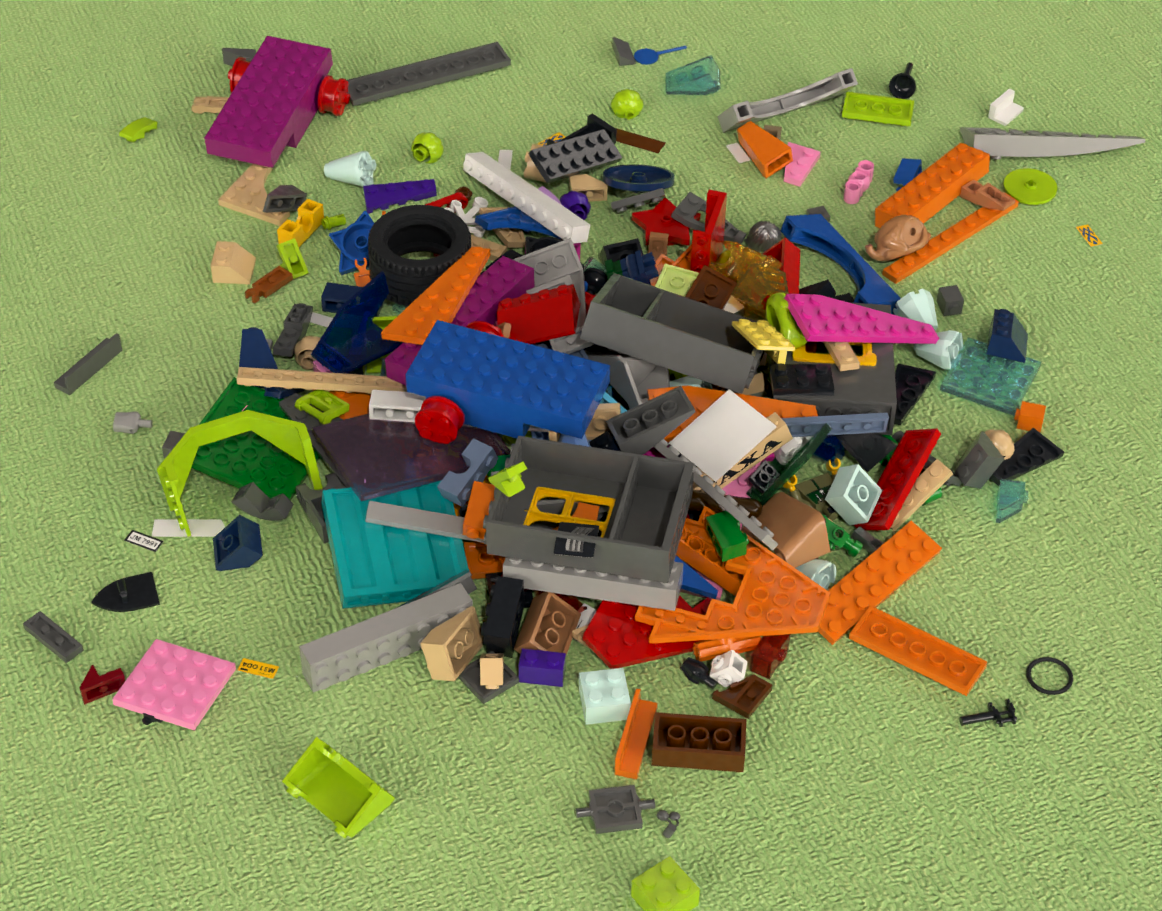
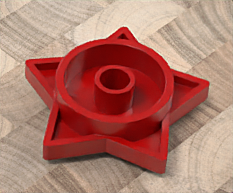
M663 198V201H660L651 210L632 213V221L645 230V245H649L650 232L669 234L668 246L676 244L690 245L689 229L691 228L671 217L676 206L667 198ZM697 213L694 219L700 221L701 214Z

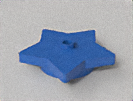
M363 211L355 223L349 225L346 229L329 233L331 240L341 252L339 265L341 275L358 270L355 266L356 259L357 264L362 266L365 263L364 258H366V269L370 270L368 237L374 222L367 211Z

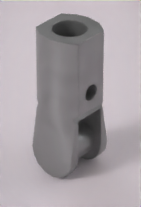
M861 527L854 530L851 536L853 540L857 539L864 544L863 548L870 554L884 544Z

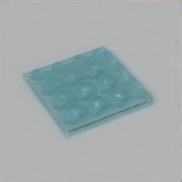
M968 337L944 378L940 390L1015 416L1016 408L1020 407L1041 367V362L1026 357V361L1023 363L987 355V343Z

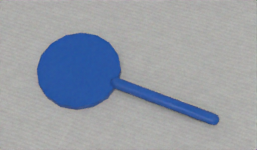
M687 46L658 52L647 48L640 49L634 53V59L640 64H653L658 61L660 54L683 50Z

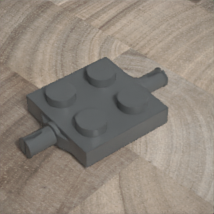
M635 785L589 790V807L575 808L576 818L590 816L594 822L596 834L642 829V810L655 809V800L641 801L636 794Z

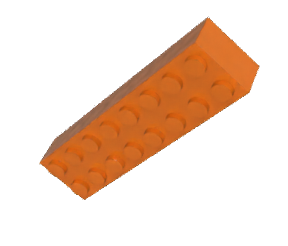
M959 143L876 207L875 226L881 228L893 217L903 214L912 215L924 224L961 194L962 186L972 180L978 181L989 172L990 154L970 147L967 144Z

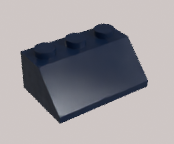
M995 309L989 329L986 354L1025 363L1028 333L1014 313L1006 309Z

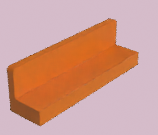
M636 688L615 758V775L632 779L638 778L655 719V712H657L658 703L641 700V689Z

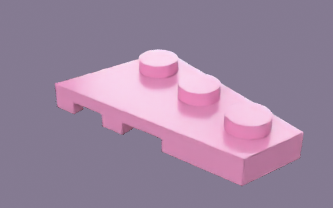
M788 142V146L792 150L793 161L785 166L784 182L800 187L820 158L821 152Z

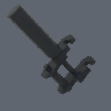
M1006 699L1005 704L1008 711L999 712L998 709L992 706V702H989L988 712L962 716L959 718L961 726L996 720L999 727H1002L1003 723L1007 722L1016 724L1017 717H1015V708L1010 703V699ZM1008 714L1009 716L1007 718H1001V715Z

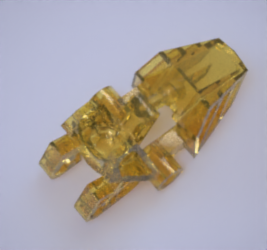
M725 240L723 245L730 251V259L726 263L710 262L708 266L737 283L731 295L744 306L745 310L766 318V302L763 301L767 295L771 296L772 293L781 292L785 293V295L789 294L786 273L779 270L783 264L771 255L766 256L737 242Z

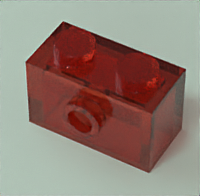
M791 634L763 636L751 655L750 671L770 680L780 662L782 663L786 658Z

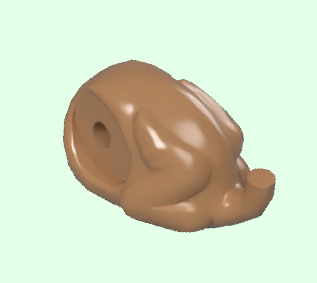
M906 214L898 215L887 221L874 236L876 248L873 249L872 244L865 246V250L869 257L876 261H891L923 248L931 238V234L927 232L926 227L918 218Z

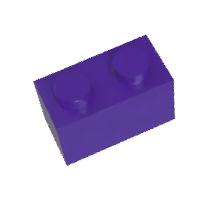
M522 648L519 661V682L563 687L566 671V653Z

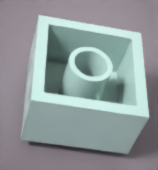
M859 464L839 468L825 500L849 526L867 523L882 493V489Z
M623 668L579 673V694L586 725L627 720L631 701Z

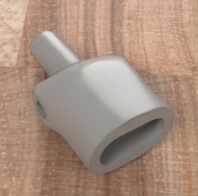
M116 412L113 422L114 432L134 434L139 427L152 428V420L141 419V415L138 412Z

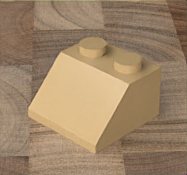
M217 241L211 262L213 283L250 284L256 257L236 242Z

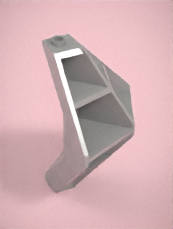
M585 350L589 360L610 365L609 385H612L624 398L630 409L648 401L647 389L670 387L669 382L672 380L668 368L621 352Z

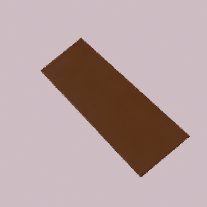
M617 129L616 141L658 154L666 144V142Z

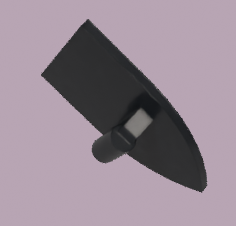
M152 572L114 581L98 592L91 601L93 605L113 612H129L160 605Z

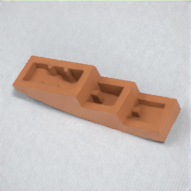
M972 180L962 186L961 194L959 195V197L974 204L1001 211L1015 204L1014 199L990 183L983 186L976 180Z

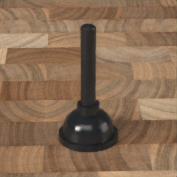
M911 62L907 63L904 73L896 74L890 80L889 89L896 98L907 99L916 91V82L910 76L913 69V63Z
M596 268L585 269L584 280L588 283L586 292L592 295L597 294L608 281L607 274Z

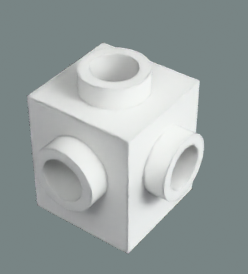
M734 650L728 651L713 659L710 676L723 687H728L730 684L744 679L748 662Z

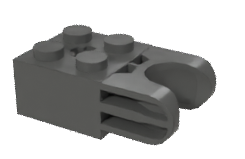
M334 472L325 475L327 485L323 489L313 490L305 483L296 486L297 499L323 543L329 542L321 504L322 492L331 488H345Z

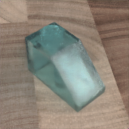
M1000 479L997 493L996 523H1001L1022 511L1023 503H1027L1029 491H1025V482Z

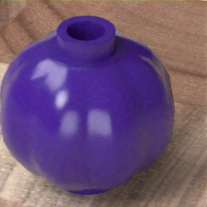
M569 191L560 197V202L565 208L583 220L588 217L591 205L584 193Z

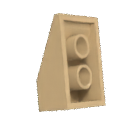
M470 606L432 629L421 642V648L432 679L455 681L483 646L481 626L475 607Z

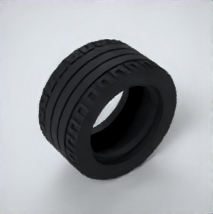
M431 205L403 206L382 215L373 224L368 237L369 269L373 286L386 299L399 305L409 306L471 248V233L467 224L455 213ZM413 252H431L440 255L422 260L401 257Z

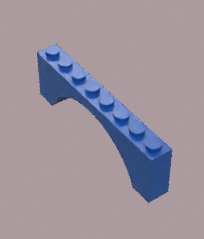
M821 214L786 216L780 231L790 242L798 243L823 253L850 274L858 288V293L853 303L891 305V314L895 315L893 309H897L895 304L901 298Z

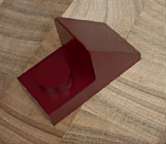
M92 665L79 687L84 705L119 691L125 682L124 673L121 668L99 676L94 665Z

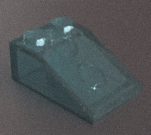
M712 55L666 73L667 94L707 95L721 89L720 69Z

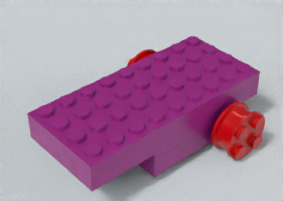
M266 36L251 62L246 61L244 57L236 58L232 69L228 72L230 91L232 93L204 137L207 154L273 168L285 146L294 148L298 146L318 109L321 113L332 112L334 116L342 115L346 104L350 101V94H348L349 83L344 78L336 80L332 76L327 75L333 65L331 49Z

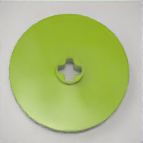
M1023 168L1014 170L1006 175L1003 183L1004 191L1020 203L1028 205L1047 203L1057 193L1056 181L1047 173L1036 169Z

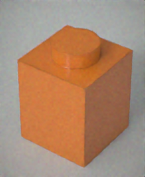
M1022 401L1021 408H1016L1014 420H1018L1016 429L1030 431L1032 428H1035L1041 432L1046 406Z

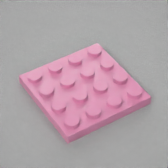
M156 639L113 697V705L141 714L146 713L154 716L156 719L195 731L236 670V665L227 660Z

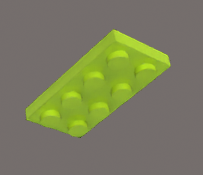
M846 92L842 117L867 122L873 121L883 124L911 126L915 100Z

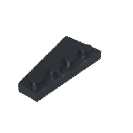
M898 363L895 371L897 405L894 424L901 426L936 376L935 371Z
M1032 428L1014 444L1015 451L1009 459L1004 460L989 479L1000 486L1061 458L1065 452L1035 428Z

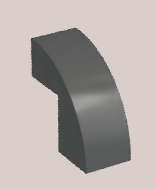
M254 482L240 487L231 501L247 514L269 521L286 519L294 505L283 493L269 498Z

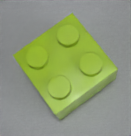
M671 856L632 880L631 897L644 911H690L699 905L700 888Z

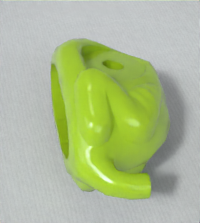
M785 293L772 294L766 303V320L779 333H782L786 339L790 340L795 349L804 346L808 341H806L788 309V302L784 299Z

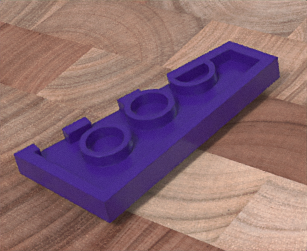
M434 179L363 186L368 214L373 213V210L381 208V210L389 209V205L397 203L399 206L404 205L408 200L419 201L437 196Z

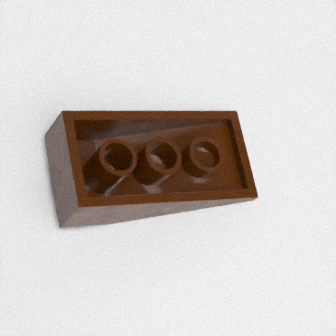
M704 265L685 297L724 310L738 283Z

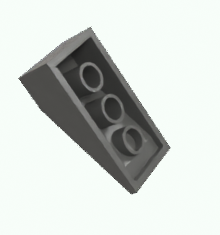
M679 386L606 422L621 452L643 455L696 411L683 388Z

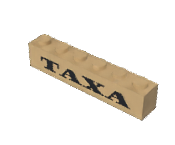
M776 412L767 417V419L777 427L719 480L715 482L711 479L714 482L713 487L717 484L721 489L793 439L787 424ZM699 469L702 472L701 477H703L704 475L709 477L701 469ZM693 482V490L703 491Z

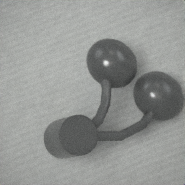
M660 810L657 812V818L661 821L667 820L670 823L663 831V835L666 838H671L679 824L680 814L675 811L669 814L665 810ZM668 818H670L673 821H676V825H674Z

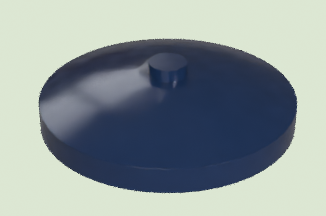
M618 165L603 171V182L605 184L634 193L650 192L661 188L667 189L674 185L675 179L674 173L670 170L651 165Z

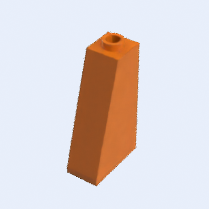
M752 121L737 129L740 145L763 177L768 178L793 161L790 146Z

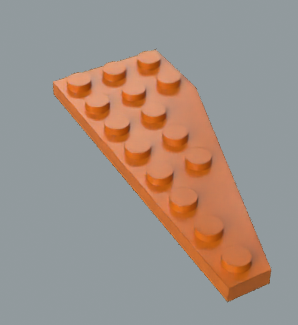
M688 385L681 386L696 412L668 434L664 440L667 442L672 441L726 391ZM677 387L647 389L648 401ZM735 393L766 418L774 412L780 418L818 416L816 406Z

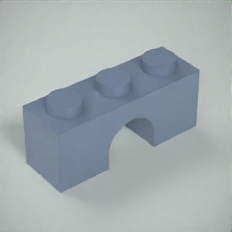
M474 438L461 454L466 464L470 466L469 469L461 474H456L449 470L437 486L443 498L461 507L469 501L474 481L483 482L485 476L496 465L498 460L493 447Z

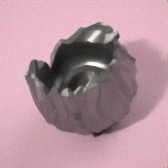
M759 221L750 228L745 241L748 248L760 253L761 250L765 252L781 241L782 234L780 229L770 221Z

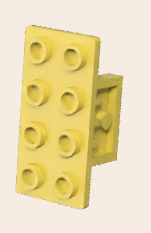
M739 319V321H732V326L756 349L764 350L777 364H785L787 351H795V346L790 343V340L786 339L782 333H779L766 320L751 322L747 319Z

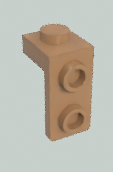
M650 232L648 253H653L655 261L661 254L667 255L669 234Z

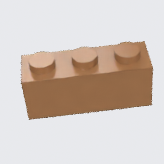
M544 592L534 597L514 650L520 654L522 648L560 652L567 655L573 638L572 631L576 629L581 613L554 593Z

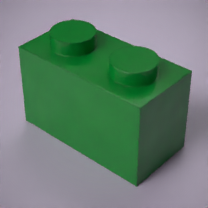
M727 511L706 517V531L722 562L746 555L749 540L746 533H742L740 530V522Z

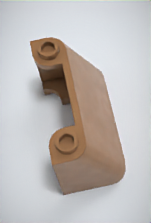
M784 492L774 494L763 505L762 513L756 519L762 523L761 529L766 526L774 534L772 539L778 543L774 549V554L796 568L831 552L825 519L818 510ZM745 526L741 529V531L745 532L755 541L762 542Z

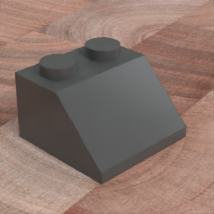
M981 431L958 460L954 472L964 486L981 489L1004 461V457L985 432Z

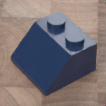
M239 515L213 538L215 567L217 571L248 568L263 556L260 526L258 523Z

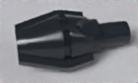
M688 657L680 667L687 678L693 683H705L711 689H714L718 683L710 677L708 673L709 668L701 661Z

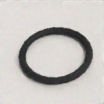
M1038 658L1027 667L1026 676L1028 682L1041 693L1058 695L1066 692L1072 686L1073 674L1071 669L1064 662L1056 658ZM1049 661L1057 663L1067 671L1068 683L1059 690L1043 689L1032 680V668L1040 662Z

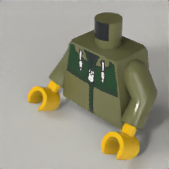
M838 458L834 461L836 467L831 465L830 460L826 463V468L832 475L825 473L797 484V477L791 474L789 476L791 483L787 477L782 481L783 487L790 490L788 493L791 497L818 510L830 520H835L839 516L825 500L837 474V469L841 465Z

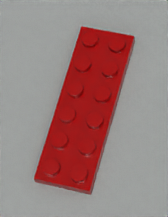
M937 428L906 430L877 482V485L882 489V493L869 521L854 525L856 528L861 527L864 530L890 529L928 457L937 444L941 435Z

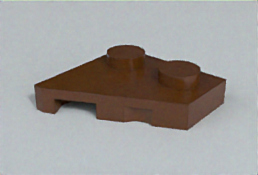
M753 674L746 677L743 681L730 684L729 688L724 691H714L712 699L749 719L772 691L773 685Z

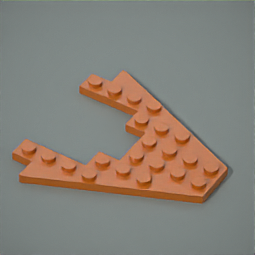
M704 506L699 520L686 518L684 527L714 546L706 531V517L717 513ZM747 535L749 544L747 545L746 555L727 560L725 570L744 575L733 604L711 599L705 615L679 608L672 611L639 606L635 614V621L654 626L649 637V643L814 633L819 630L830 599V592Z

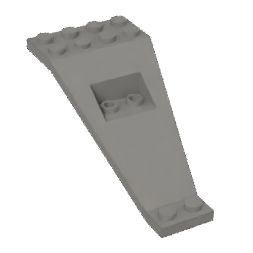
M571 238L513 259L534 268L535 287L527 290L528 294L538 293L543 289H554L564 284H574L580 301L576 334L550 339L549 342L552 349L571 354L594 345L589 341L580 339L587 317L584 271Z

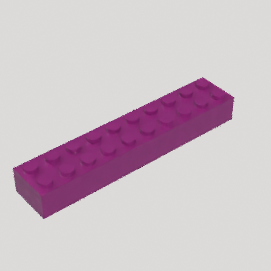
M505 256L499 258L477 278L451 324L466 327L473 321H483L493 325L497 321V309L500 301L506 298L520 297L526 294L527 290L535 287L534 268ZM403 342L385 358L387 378L406 386V373L422 345Z

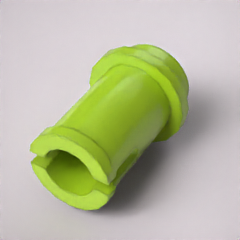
M343 213L331 217L325 216L321 223L324 229L331 230L332 227L346 225V218Z

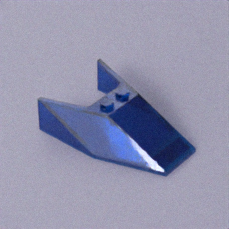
M384 272L379 273L339 308L311 353L315 360L331 372L350 373L391 354L403 343L382 339V329L372 322L389 293Z

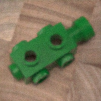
M823 515L830 550L833 551L835 549L837 551L843 547L847 550V554L854 558L864 544L857 539L853 540L850 538V534L843 528L837 526Z

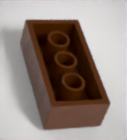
M655 712L651 766L743 772L747 719Z

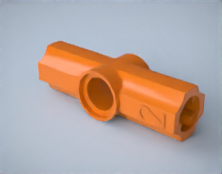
M760 636L704 640L694 643L693 653L696 660L702 662L714 659L716 656L734 650L737 654L760 649L762 642Z

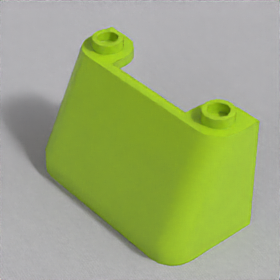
M318 737L314 739L282 780L288 786L286 791L296 799L301 796L337 826L334 831L345 839L347 836L353 838L395 800L393 795Z

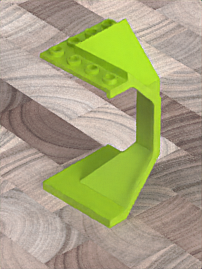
M245 410L190 427L157 468L170 511H175L176 517L181 515L177 520L180 529H185L187 537L192 535L180 497L199 446L252 430L302 462L313 489H323L306 425L280 417Z

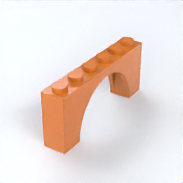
M474 481L463 523L462 535L471 539H484L486 529L483 528V521L485 515H489L490 501H494V485ZM579 502L576 511L571 517L597 521L600 506Z

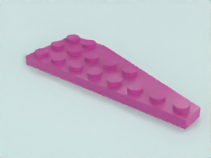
M786 294L784 298L787 300L788 309L806 341L936 344L939 340L932 325L822 295Z

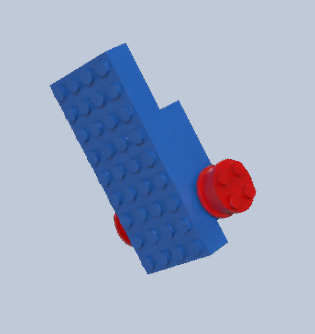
M437 320L406 373L407 392L426 397L421 410L415 416V425L420 436L444 444H449L455 440L458 430L463 424L513 438H518V436L525 437L532 425L582 439L610 383V365L505 338L499 327L483 321H473L466 327Z

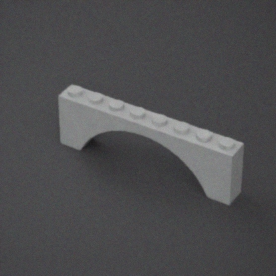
M851 68L787 94L762 101H745L732 105L717 117L724 133L737 129L749 121L756 123L841 96L858 85V82Z

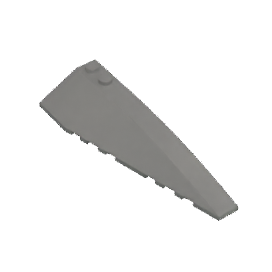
M960 127L964 143L990 154L991 159H1001V156L1048 157L1078 155L1145 143V139L1138 136L1115 135V138H1113L1111 135L1099 134L1096 137V135L1081 133V137H1079V135L1070 132L1042 131L1040 133L1039 131L1027 130L1026 133H1023V131L1017 129H1009V132H1006V130H1000V128Z

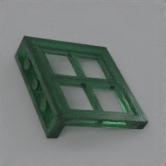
M826 423L786 465L780 464L775 457L770 465L780 475L774 480V483L763 494L754 485L746 494L752 499L758 500L763 507L810 459L832 428Z

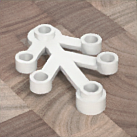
M476 197L472 204L473 207L466 214H464L461 207V202L457 200H452L450 208L446 207L444 209L453 213L456 212L457 216L467 225H478L473 217L479 213L480 208H487L488 201L482 197ZM467 226L470 233H473L474 236L483 237L485 230L481 226Z

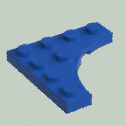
M510 207L475 217V223L484 230L518 228L524 231L540 232L561 239L517 207Z

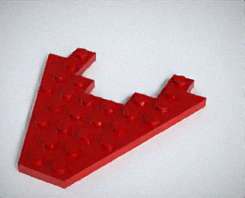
M679 595L676 608L705 615L711 600L707 597L692 608ZM605 600L601 602L582 637V640L610 669L693 652L694 643L704 641L649 643V637L654 626L635 621V614L639 605Z

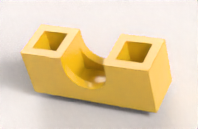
M307 198L297 209L298 217L296 222L287 219L277 229L278 243L281 244L295 238L298 247H300L322 224L321 220L324 218L323 204Z

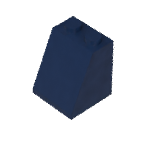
M256 327L242 329L239 367L278 369L262 329ZM256 386L258 388L265 389L264 386Z

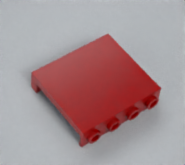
M708 190L705 232L693 230L691 271L700 273L704 265L716 270L717 258L723 251L726 192Z

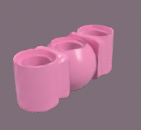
M860 161L855 172L849 176L845 184L843 198L846 203H858L863 192L869 188L874 171V164L871 161Z

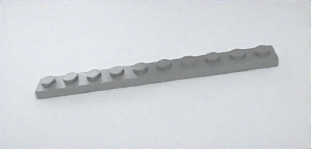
M664 439L654 446L667 459L690 462L683 455L678 457L680 453L671 445L668 448L669 443ZM694 465L693 482L773 551L778 545L772 539L774 534L766 526L761 529L762 523L753 515L749 518L748 515L750 513L741 505L737 508L736 505L738 503L730 495H727L725 498L726 492L717 484L713 487L714 482L706 475L701 477L702 472Z

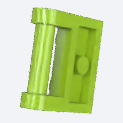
M315 390L300 397L295 402L296 409L307 412L325 426L332 419L348 412L350 406L347 402L325 390Z

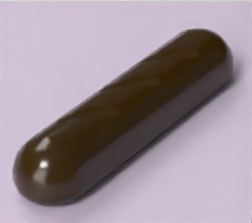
M693 490L689 510L702 512L704 506H706L715 513L726 511L706 492ZM731 496L738 503L736 505L737 508L741 505L750 513L748 515L749 518L752 515L755 518L761 515L762 505L758 500Z

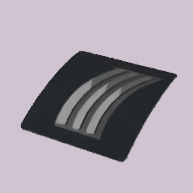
M560 522L558 531L597 537L599 529L598 525ZM556 537L554 554L593 558L596 543Z

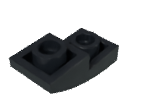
M764 460L748 480L763 494L780 474Z

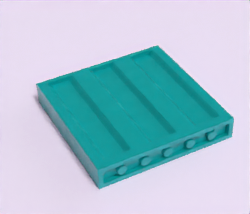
M435 478L425 481L415 480L405 483L394 482L384 485L373 484L363 487L352 486L342 489L331 488L323 490L321 504L342 609L407 602L464 570L469 571L462 539L365 522L369 501L456 516L453 502L443 498L437 487L443 479Z

